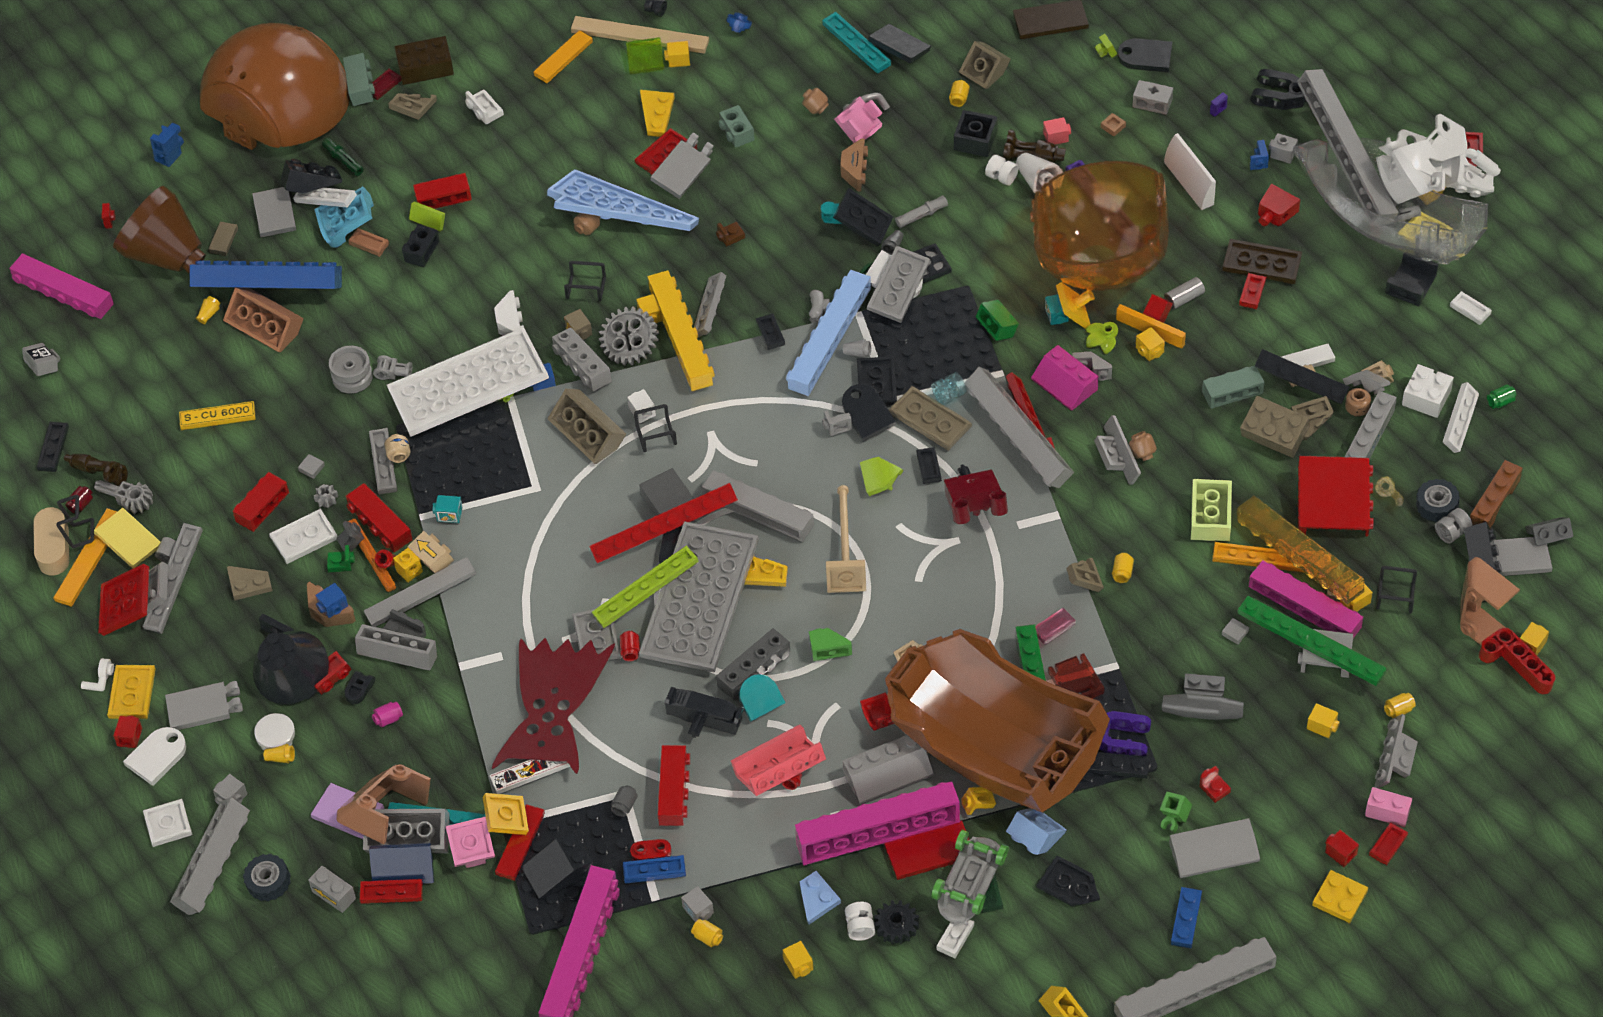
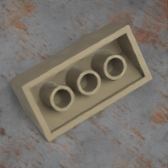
M565 388L547 418L594 464L599 463L616 451L626 436V433L579 389Z

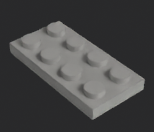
M896 246L867 305V310L901 323L927 270L930 259Z

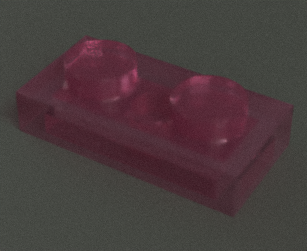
M1062 608L1036 625L1037 637L1046 645L1076 625V620Z

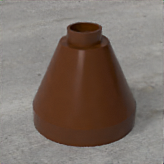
M164 185L157 188L141 203L127 220L113 244V248L125 258L181 272L184 269L189 274L190 265L195 264V261L204 260L206 254L200 250L202 243L180 201Z

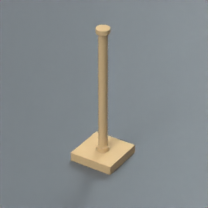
M841 485L837 488V493L840 500L842 561H826L827 593L866 591L865 560H849L847 508L849 488Z

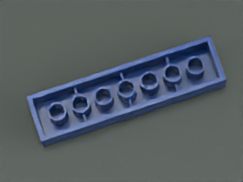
M209 260L195 261V264L190 265V287L342 288V266H336V262L322 263V266H318V262H304V265H300V262H286V265H282L281 261L268 262V265H264V261H253L246 265V261H231V264H228V261H213V264H211Z

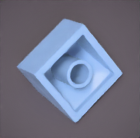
M1031 808L1017 811L1006 830L1014 841L1024 844L1027 850L1035 855L1046 853L1067 831V829L1045 813Z

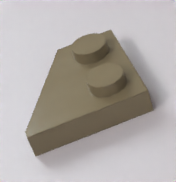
M398 93L389 102V109L419 120L437 101L436 95H431V98H420V94L408 95Z
M1327 396L1291 406L1290 409L1309 417L1310 427L1303 438L1304 441L1312 436L1333 415V409Z
M1093 558L1072 563L1066 568L1072 584L1096 592H1100L1104 588Z
M233 566L227 567L234 600L273 591L268 571Z

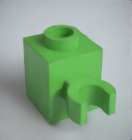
M1166 792L1160 811L1166 817L1161 822L1163 830H1166L1168 824H1172L1170 830L1175 833L1178 829L1177 821L1186 823L1192 804L1185 796Z

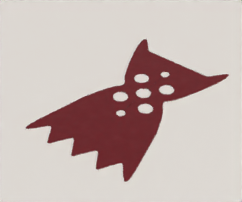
M546 638L532 651L520 639V690L529 716L516 728L504 744L492 764V769L508 758L568 762L572 770L578 774L579 758L577 745L568 717L582 704L592 690L612 654L615 643L607 647L600 654H597L592 640L575 653L569 639L555 651L551 650ZM553 688H558L559 691L556 694L551 692ZM543 699L545 700V705L541 709H536L533 706L534 701ZM568 700L570 703L569 708L566 710L558 709L560 701ZM552 712L554 719L550 722H544L542 720L543 714ZM529 725H538V732L535 734L527 733L526 730ZM560 725L563 727V733L555 736L551 733L552 728ZM544 741L545 745L543 747H539L538 742Z

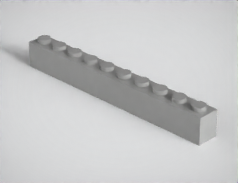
M1323 69L1305 70L1297 83L1372 226L1390 224L1397 216L1398 211Z

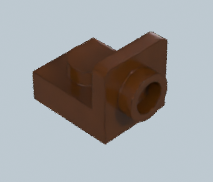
M737 221L725 227L721 223L717 224V238L719 241H723L726 247L745 238V233Z

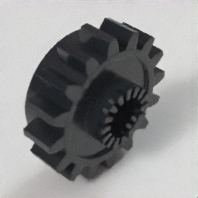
M891 900V905L889 906L884 903L883 910L878 908L877 915H874V927L877 930V936H882L883 941H889L891 945H894V943L902 945L905 941L909 942L910 937L916 936V930L919 929V915H916V909H910V903L905 904V906L902 905V900H899L898 904Z

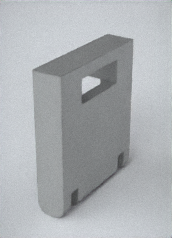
M161 562L149 570L147 614L167 601L168 565L165 562Z

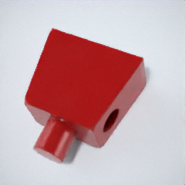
M1271 184L1259 203V223L1262 226H1267L1271 222L1276 226H1281L1299 212L1301 199Z

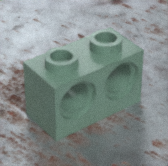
M739 105L719 112V127L726 132L727 140L732 142L735 148L754 141V128Z

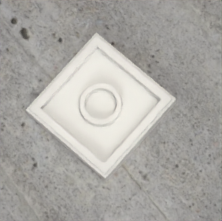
M182 799L143 810L153 847L192 835Z

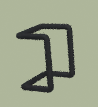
M569 261V284L564 285L566 299L570 298L571 288L597 290L598 301L601 302L606 281L604 263ZM572 264L601 266L603 276L601 288L598 286L573 285L574 272Z
M666 404L634 412L635 426L643 452H647L646 440L671 435L673 444L677 445L676 432L672 428ZM664 408L669 431L643 438L638 414Z
M73 495L57 501V505L66 519L57 522L56 526L70 547L77 548L92 543L94 541V518L91 517L76 523L73 522L79 518V495ZM75 499V516L70 518L61 503ZM69 522L71 526L76 527L91 522L90 539L73 544L61 525Z
M1382 566L1379 576L1376 609H1380L1381 598L1409 602V613L1411 614L1414 607L1417 570ZM1385 569L1413 573L1410 598L1381 595Z

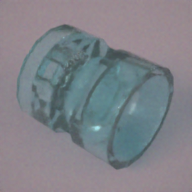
M957 372L946 376L945 380L940 379L931 385L936 400L942 405L951 402L953 397L959 398L966 394L964 381Z

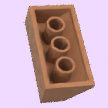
M235 287L223 321L277 352H282L298 335L304 318L251 288Z

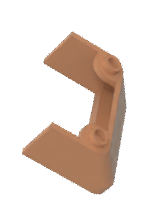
M1474 557L1467 565L1461 595L1460 629L1465 635H1469L1478 644L1482 645V641L1500 628H1506L1481 608L1482 602L1485 600L1495 609L1499 610L1520 589L1478 557Z
M395 765L373 777L337 810L336 820L338 823L385 844L389 817L374 810L377 802L390 790H393L426 805L428 803L431 778L404 765Z

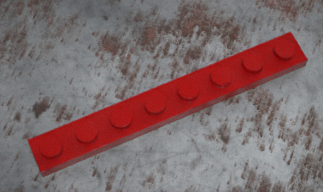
M728 483L589 547L596 563H600L680 527L684 522H691L738 499L731 483Z

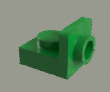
M345 545V551L328 552L327 569L329 573L352 571L355 555L354 551H350L349 545Z

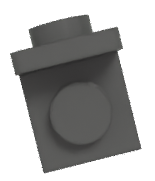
M344 521L342 524L345 530L336 539L343 551H345V545H349L350 551H352L364 537L360 532L361 528L354 522Z

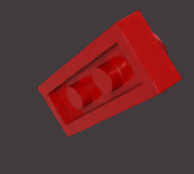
M422 879L361 881L360 883L361 904L422 901Z

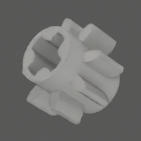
M323 484L316 488L317 494L314 495L315 502H318L319 507L329 508L336 504L335 498L338 497L337 490H334L333 485Z

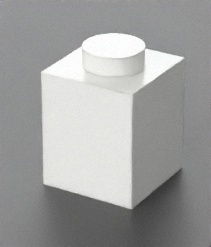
M644 389L634 392L627 397L628 406L633 415L637 410L655 406ZM655 410L638 414L639 423L656 416Z

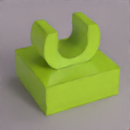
M1106 34L1101 35L1099 38L1102 43L1096 45L1095 49L1100 57H1104L1109 53L1111 58L1117 55L1114 46Z

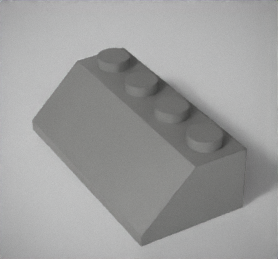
M908 735L843 760V773L859 804L934 775L926 750Z

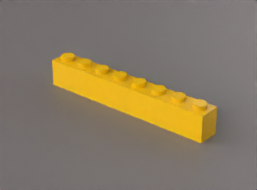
M668 270L647 276L649 290L651 294H654L660 307L662 321L691 391L712 386V377H715L713 367L708 366L709 359L707 353L703 354L702 341L697 340L698 333L696 327L692 328L693 322L691 315H687L686 303L681 302L682 295L680 289L676 290L675 277H671Z

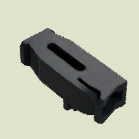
M671 687L665 700L667 715H672L692 723L688 734L692 735L693 738L699 737L703 726L736 735L742 721L741 714L744 707L737 708L729 701L706 694Z

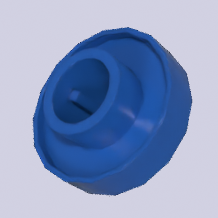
M737 12L734 15L728 14L726 19L729 26L732 27L731 30L738 33L750 29L752 22L747 20L748 16Z

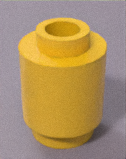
M958 80L952 84L949 100L955 107H962L967 101L970 87L965 81Z
M1120 553L1115 556L1112 575L1116 582L1126 583L1131 578L1134 559L1128 553Z
M1402 693L1386 700L1384 710L1389 717L1396 718L1401 714L1404 715L1411 712L1415 708L1416 703L1410 693Z
M698 919L692 927L691 933L694 934V937L710 947L718 946L723 939L722 929L707 920Z

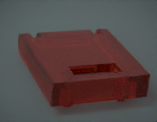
M1084 653L1080 654L1082 663H1080L1077 656L1056 663L1055 670L1052 666L1048 667V673L1056 686L1075 693L1091 688V690L1080 694L1089 698L1105 693L1103 684Z

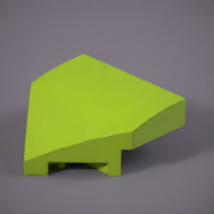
M880 457L860 462L866 492L869 496L887 489L892 491L894 481L898 475L901 476L903 473V469Z

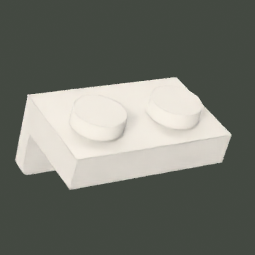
M485 90L474 95L469 91L465 92L467 107L473 109L476 117L485 124L504 115L501 107Z

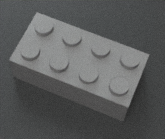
M374 809L389 817L386 843L382 844L365 835L363 837V850L368 854L369 846L431 843L432 853H448L449 839L446 826H449V812L446 809Z

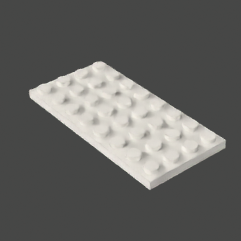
M523 327L392 382L387 387L411 437L544 381L549 376Z

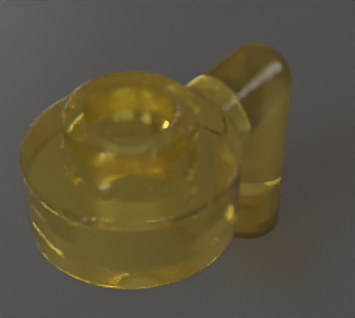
M1390 477L1378 479L1375 485L1376 492L1383 497L1391 496L1396 500V505L1401 506L1404 502V497L1395 490L1394 481ZM1388 483L1389 488L1383 489L1382 484Z

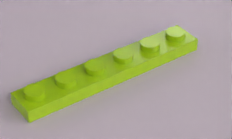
M686 545L593 610L592 615L603 628L607 627L698 563V558Z

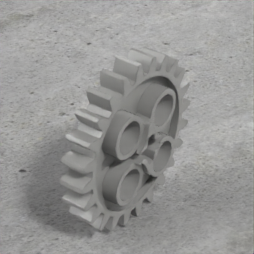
M633 306L630 311L625 307L624 312L618 309L617 315L611 313L612 319L606 318L608 324L601 325L605 330L599 331L601 336H603L599 338V341L603 343L600 347L604 350V354L611 361L614 360L617 364L621 362L624 366L627 364V361L631 365H633L634 360L640 363L641 357L646 360L645 354H652L650 348H656L653 342L659 340L655 336L659 332L655 329L657 324L653 322L652 316H649L647 311L643 313L641 308L636 311ZM640 323V326L634 329L635 325ZM623 326L620 331L616 332L618 327ZM642 341L640 345L635 346L636 342ZM620 344H624L622 348L617 349Z

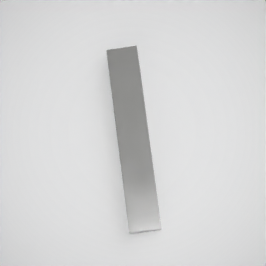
M183 523L167 564V601L147 614L143 624L144 629L163 633L203 529L201 527Z
M465 557L364 610V613L371 626L376 627L391 618L390 611L392 609L405 612L476 575V571L469 559Z

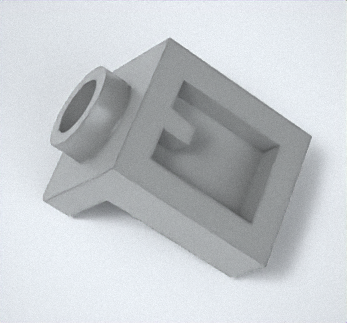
M828 410L824 411L822 424L825 430L828 429L830 436L852 430L849 413L831 418Z

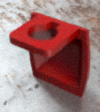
M886 692L860 701L863 714L873 731L894 724L891 720V707L889 706Z

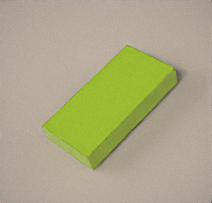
M415 201L411 203L409 220L438 231L443 230L445 213Z

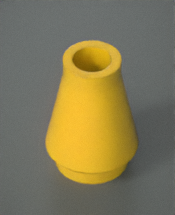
M211 296L204 299L199 314L196 317L197 321L206 324L220 309V302Z
M284 744L264 750L265 761L289 764L295 759V750L292 745Z

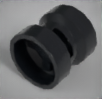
M646 0L644 4L646 12H654L655 15L660 17L664 15L667 9L666 0Z

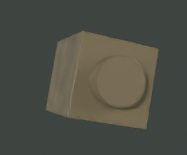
M581 309L564 316L566 329L571 327L582 340L592 335L591 323Z

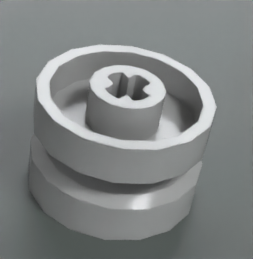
M352 345L341 347L332 353L329 359V369L333 384L338 390L348 394L358 393L370 385L373 379V372L369 356L365 350Z

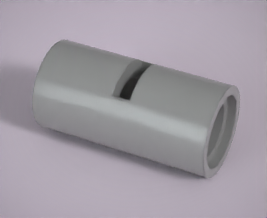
M1194 277L1165 293L1164 299L1173 303L1171 309L1174 310L1204 294L1205 288L1202 281L1198 277Z

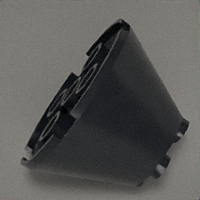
M291 630L269 634L261 643L254 660L253 679L255 686L267 700L279 705H295L304 699H310L318 692L315 685L328 675L330 663L326 648L317 637L305 631Z

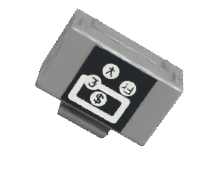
M43 343L22 348L23 360L37 376L58 371L57 363L60 361V356L53 349L49 350Z

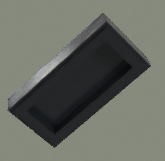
M935 447L916 450L923 484L942 481Z

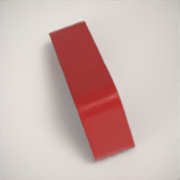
M1500 628L1482 641L1478 654L1481 661L1492 663L1502 656L1538 693L1548 694L1551 692L1556 678L1554 672L1512 630Z

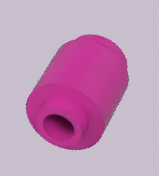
M389 702L374 709L372 719L376 726L380 725L382 728L398 721L399 717L403 716V713L397 702Z

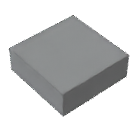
M308 454L298 466V471L314 479L325 464L324 461Z
M1232 618L1222 630V636L1239 644L1249 632V627Z

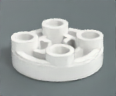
M273 713L264 716L258 721L254 734L261 749L265 750L284 744L291 746L295 736V728L288 716Z

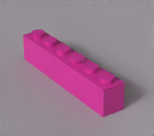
M23 253L9 268L12 279L16 283H22L32 290L42 292L47 297L51 296L57 299L60 303H66L76 310H82L91 317L95 316L102 319L114 304L110 292Z
M1262 560L1250 575L1249 587L1325 631L1353 634L1354 638L1362 628L1363 616L1358 612L1352 611L1343 606L1342 603L1332 600L1323 592L1316 591L1307 583L1300 582L1293 578L1291 574L1284 573L1273 564Z

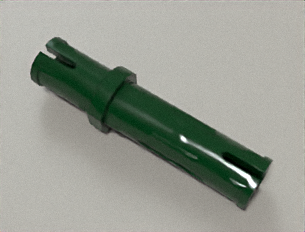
M329 137L323 140L322 146L331 153L334 159H338L356 176H360L363 173V167L349 156L341 145H337Z

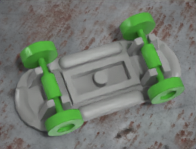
M965 830L960 831L955 844V849L959 850L960 853L946 882L938 878L931 898L938 900L939 912L946 920L952 923H964L975 914H980L986 898L985 893L998 866L1004 864L1009 846L1004 844L1000 846L996 841L985 837L973 836L972 839L968 840L969 832Z

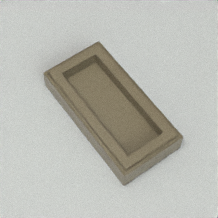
M219 223L209 246V253L227 256L238 230L237 224Z

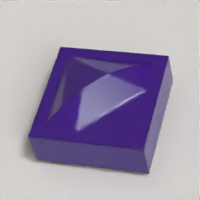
M1221 93L1211 101L1210 114L1212 116H1217L1227 108L1228 95Z

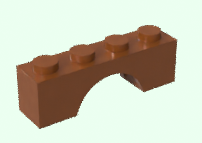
M1506 460L1503 462L1470 515L1472 526L1487 522L1491 528L1503 501L1508 494L1512 495L1520 482L1522 467Z

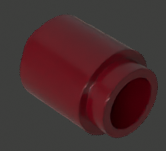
M78 486L70 495H79V512H82L93 499L92 491L86 486ZM75 499L67 501L65 506L75 514Z

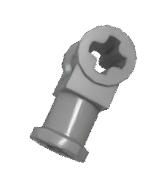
M381 355L377 358V368L373 371V375L380 380H395L396 376L407 377L411 375L412 363H398L396 358Z

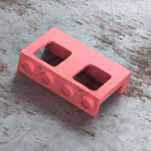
M799 724L731 760V764L736 777L755 796H758L826 760L821 743L813 744L807 738L804 728Z

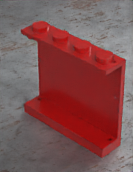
M1299 456L1298 534H1306L1307 528L1365 530V536L1369 535L1370 529L1373 530V518H1370V512H1373V500H1370V494H1373V483L1370 482V476H1373V465H1369V458Z

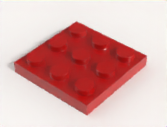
M142 564L101 584L98 633L105 636L147 616L149 566Z

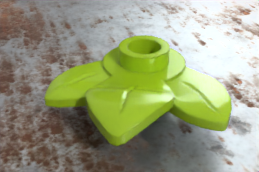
M1106 322L1104 324L1093 323L1086 328V331L1090 334L1086 339L1087 348L1101 346L1104 354L1112 351L1116 345L1115 337L1119 331L1114 322Z

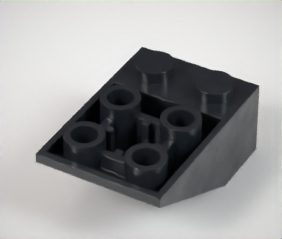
M298 159L285 160L281 177L285 190L298 193H307L342 183L343 181L338 170L333 166L326 165V167H322L314 162L306 164L301 163Z

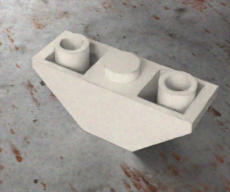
M513 290L509 291L494 308L498 333L502 336L524 327V325L520 326L519 322H523L521 311L517 312V308H520L519 298L514 296Z

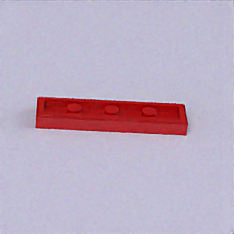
M527 804L525 805L529 831L526 835H511L495 870L497 876L514 881L545 815L544 809Z

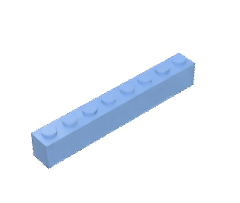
M850 270L848 275L843 277L840 289L835 291L833 301L829 302L826 307V313L820 317L816 330L813 329L809 342L803 346L802 354L796 358L793 369L787 373L788 389L807 396L810 395L871 289V276Z

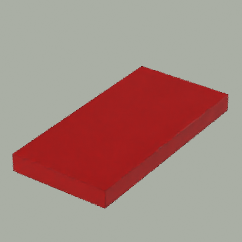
M963 821L884 843L896 879H903L954 864L960 853L959 850L955 849L958 835L961 830L966 831Z

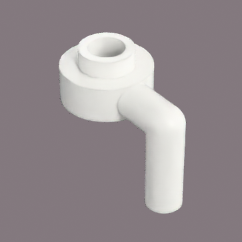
M102 658L98 667V683L82 681L81 689L104 691L106 680L114 671V664L111 663V660Z

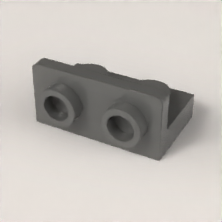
M1559 517L1525 526L1526 532L1533 534L1536 545L1573 537L1570 518Z
M394 609L390 611L391 618L383 629L421 638L426 636L425 626L422 621L412 619L402 611Z

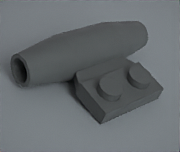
M1185 674V694L1163 695L1162 711L1187 718L1210 720L1239 719L1243 717L1244 702L1224 697L1225 677Z

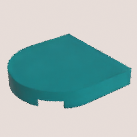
M757 674L750 676L743 681L740 687L739 701L742 707H744L749 721H753L786 703L776 683L766 675Z

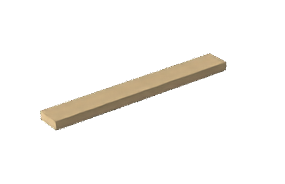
M575 16L571 27V33H577L580 30L590 36L666 48L669 42L688 41L689 51L704 54L709 43V37L579 16Z

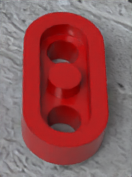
M656 839L635 842L631 846L630 852L632 859L636 861L670 857L672 850L671 844L667 840Z

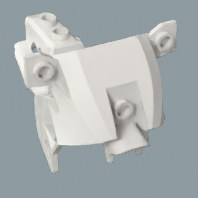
M1442 114L1436 115V128L1428 137L1405 129L1400 130L1396 141L1391 142L1390 137H1388L1386 144L1378 147L1387 155L1376 157L1380 178L1395 206L1432 190L1440 192L1445 190V187L1454 188L1458 193H1470L1471 197L1490 194L1494 192L1493 177L1497 176L1501 170L1496 163L1479 150L1467 149L1465 128ZM1443 121L1448 126L1447 132L1442 127ZM1436 133L1438 134L1435 140L1431 139ZM1407 136L1412 137L1414 143L1408 145L1406 141ZM1466 157L1472 159L1471 161L1478 167H1480L1482 170L1468 163Z

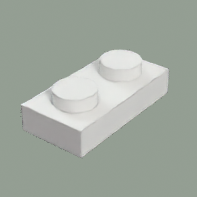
M968 920L964 923L950 922L937 944V950L956 958L974 927V921Z

